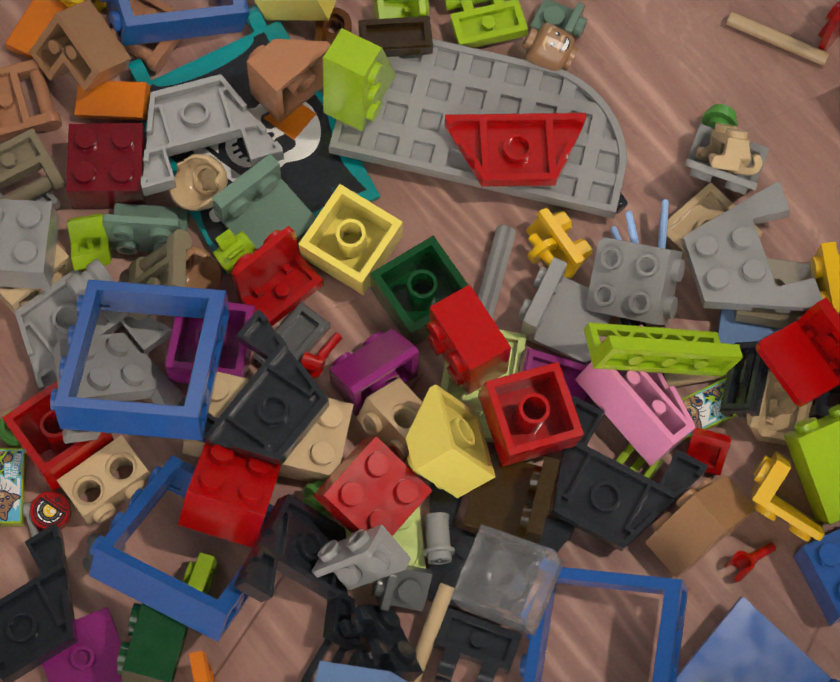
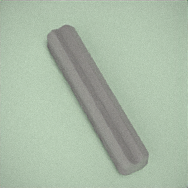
M499 225L496 228L478 298L492 319L516 230L513 227Z

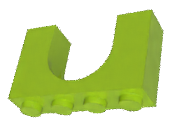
M840 404L828 410L829 415L818 420L816 417L799 421L794 425L795 430L784 434L813 516L816 520L829 525L840 521Z

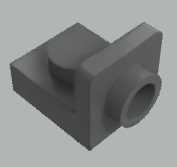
M408 565L406 570L373 581L372 596H376L380 610L389 611V607L392 605L423 611L433 574L430 569Z

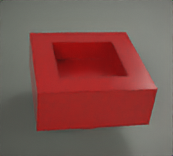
M696 427L691 433L685 454L707 464L708 468L705 472L720 476L731 444V436Z

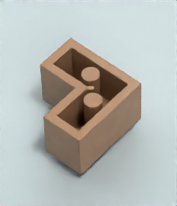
M90 0L57 12L29 51L49 80L71 72L84 91L116 78L132 59L124 45L117 39L103 16L97 11Z
M727 475L714 482L707 478L696 489L691 488L676 501L679 509L673 515L667 512L651 526L655 533L645 543L677 578L692 568L717 543L732 534L756 511L755 506Z

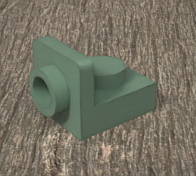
M543 0L530 29L533 27L538 30L542 24L549 22L573 35V37L580 39L588 20L583 17L585 4L578 2L575 9H571L552 0Z

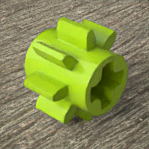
M229 228L215 238L220 247L213 251V254L230 275L236 261L246 253H254L257 248L243 230L235 235Z

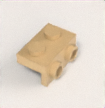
M769 369L759 416H751L747 413V425L750 426L757 441L787 445L784 434L795 430L794 425L797 422L809 418L813 401L802 407L794 404Z

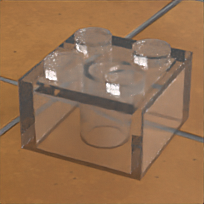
M481 524L451 599L464 611L535 636L564 562L553 549Z

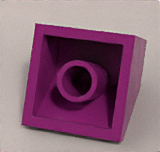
M393 328L384 334L382 332L373 334L363 343V348L353 354L350 352L342 354L332 363L333 367L329 369L330 382L345 402L354 404L352 412L355 417L359 415L366 398L398 378L406 384L418 376V349Z

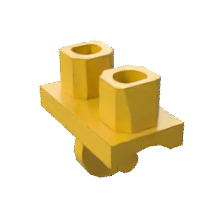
M544 208L538 211L536 220L526 230L530 236L528 241L533 246L527 257L532 264L543 260L547 267H549L553 257L567 263L564 277L572 279L579 267L591 256L593 250L586 240L579 239L572 242L567 234L572 228V221L565 211L552 214L548 208Z

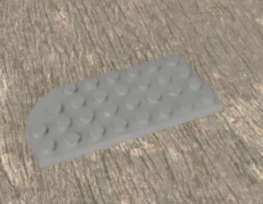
M432 39L433 54L387 56L396 77L381 100L383 105L374 122L369 120L363 131H360L338 119L336 120L329 144V153L607 218L614 219L627 165V151L621 127L604 99L583 80L563 69L551 71L530 63L528 60ZM586 113L585 125L556 186L482 187L444 126L445 114Z

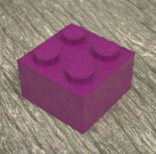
M228 302L230 315L217 372L247 378L252 350L238 342L237 334L253 316L256 309L252 305ZM175 316L165 364L169 380L190 383L204 321L203 318Z

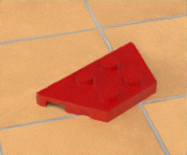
M586 113L445 114L444 126L482 187L556 186L585 125Z

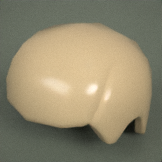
M193 154L184 159V161L177 163L178 170L174 177L177 188L170 189L169 191L173 202L183 210L203 211L212 208V197L227 187V173L222 163L212 155Z

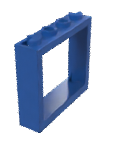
M101 0V2H106L109 11V28L114 29L118 40L124 46L242 32L250 14L246 0H217L219 6L138 16H134L129 0Z
M88 279L84 295H79L77 300L76 312L78 319L76 325H71L69 328L68 355L62 356L60 361V384L58 389L54 388L50 397V409L55 410L60 429L202 441L230 315L226 290ZM100 310L204 319L184 406L77 397Z
M172 455L163 467L156 466L144 490L138 488L135 491L126 512L119 511L116 514L108 534L105 537L100 535L94 541L89 554L93 555L89 576L219 642L250 597L234 588L235 580L243 565L217 600L120 550L168 490L185 498L196 467ZM271 504L268 506L262 528L274 507Z
M541 565L540 577L534 578L532 586V598L536 600L534 615H529L526 623V637L530 639L528 653L523 654L520 661V676L524 678L523 682H541L556 583L664 595L652 682L677 681L689 590L682 579Z

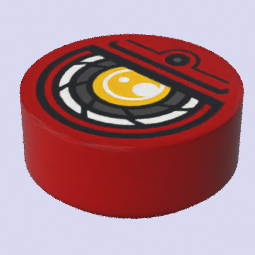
M49 491L40 494L34 499L30 508V515L35 525L42 531L54 523L62 530L70 521L71 507L63 495Z

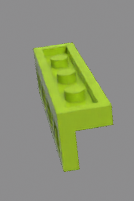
M591 322L583 328L593 369L723 377L743 358L740 345L721 343L718 332ZM599 336H606L607 338L600 343Z

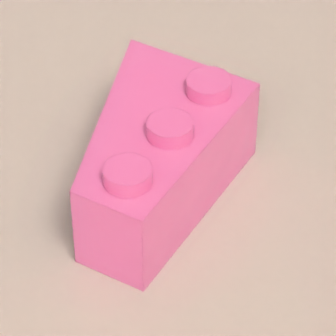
M591 362L575 379L650 467L669 453L696 428L675 386H668L662 373L593 369Z

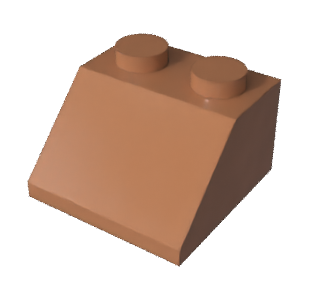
M274 39L266 46L261 45L257 47L247 60L251 95L280 123L323 88V57L331 45L327 41Z

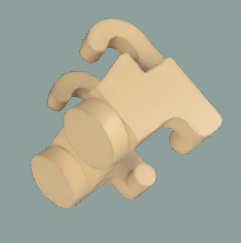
M716 123L715 130L712 129L709 145L707 147H698L696 150L697 159L710 161L711 167L724 169L729 173L754 175L762 167V158L756 153L752 155L753 164L747 167L751 161L750 140L747 139L748 131L737 129L738 126Z

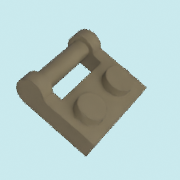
M33 128L0 144V190L42 168L46 175L0 199L31 200L53 188L57 191L66 186Z
M178 229L168 236L166 243L148 256L139 257L134 260L129 267V283L185 287L187 284L186 251L192 247L190 235L186 231ZM128 312L129 317L140 321L149 315Z

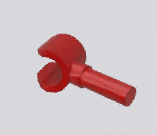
M335 333L325 346L320 349L318 355L309 352L304 353L301 363L311 377L317 378L322 374L326 359L342 340V336L339 333Z
M770 542L755 552L737 551L726 562L724 568L730 565L737 567L740 572L733 580L736 582L742 581L754 569L755 563L758 560L776 551V546Z

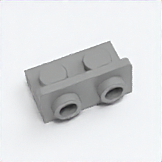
M379 525L366 531L365 529H360L346 539L338 542L332 540L325 544L318 552L319 559L312 569V573L318 578L334 572L347 589L352 590L406 570L411 558L383 525Z

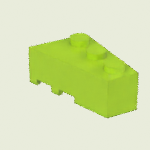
M341 28L323 57V113L360 131H363L369 120L372 122L376 120L383 105L381 100L396 77L382 47Z

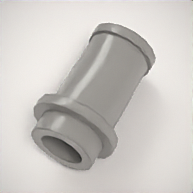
M436 512L424 516L427 549L424 550V556L428 557V563L432 565L452 562V555L455 554V548L451 547L449 514Z

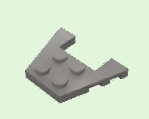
M221 74L150 92L146 129L147 143L143 157L144 171L143 176H141V187L144 196L177 188L169 156L226 141L243 138L252 167L269 154L277 161L284 160L282 146L278 141H274L267 133V128L260 120L254 118L247 109V104Z
M780 182L773 183L683 236L682 245L703 308L752 311L753 308L774 309L775 313H790V310L808 311L813 305L822 300L815 278L776 286L755 225L789 216L790 208Z
M72 270L52 284L51 289H45L14 311L40 392L57 381L54 347L59 339L68 338L70 326L76 325L78 319L76 312L77 300L67 287L65 280L73 274L80 275L83 273L80 270ZM100 310L93 335L112 334L120 327H124L142 351L148 354L169 339L172 331L167 325L157 322L150 316H146L140 321L129 317L128 312Z
M126 332L93 335L77 397L115 401L152 399L154 404L177 406L185 397ZM68 338L59 339L54 347L58 387L61 380L59 377L60 361L62 356L68 355L69 351ZM69 429L62 431L65 444L96 440L101 433Z

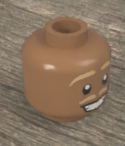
M549 22L542 24L538 30L532 27L522 44V47L528 49L525 55L526 60L551 71H559L561 69L567 71L578 50L574 46L575 39L573 35Z

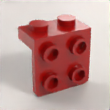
M290 226L285 227L283 230H275L267 236L263 245L254 253H246L241 256L234 264V269L231 272L238 300L242 304L255 306L256 311L258 309L262 311L268 318L271 326L275 325L295 309L300 302L305 301L324 285L323 279L299 254L296 233Z
M827 297L813 305L796 322L767 336L756 344V351L797 406L802 407L840 385V315Z

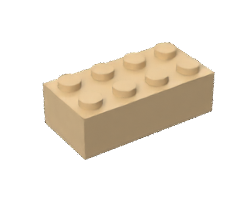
M217 372L208 413L215 418H219L250 379ZM328 398L330 406L282 464L278 476L312 484L317 480L325 482L341 464L354 404ZM184 439L182 453L200 457L205 443Z

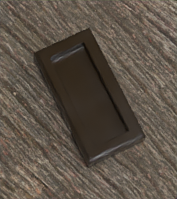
M430 16L358 20L359 37L382 47L386 56L433 54Z

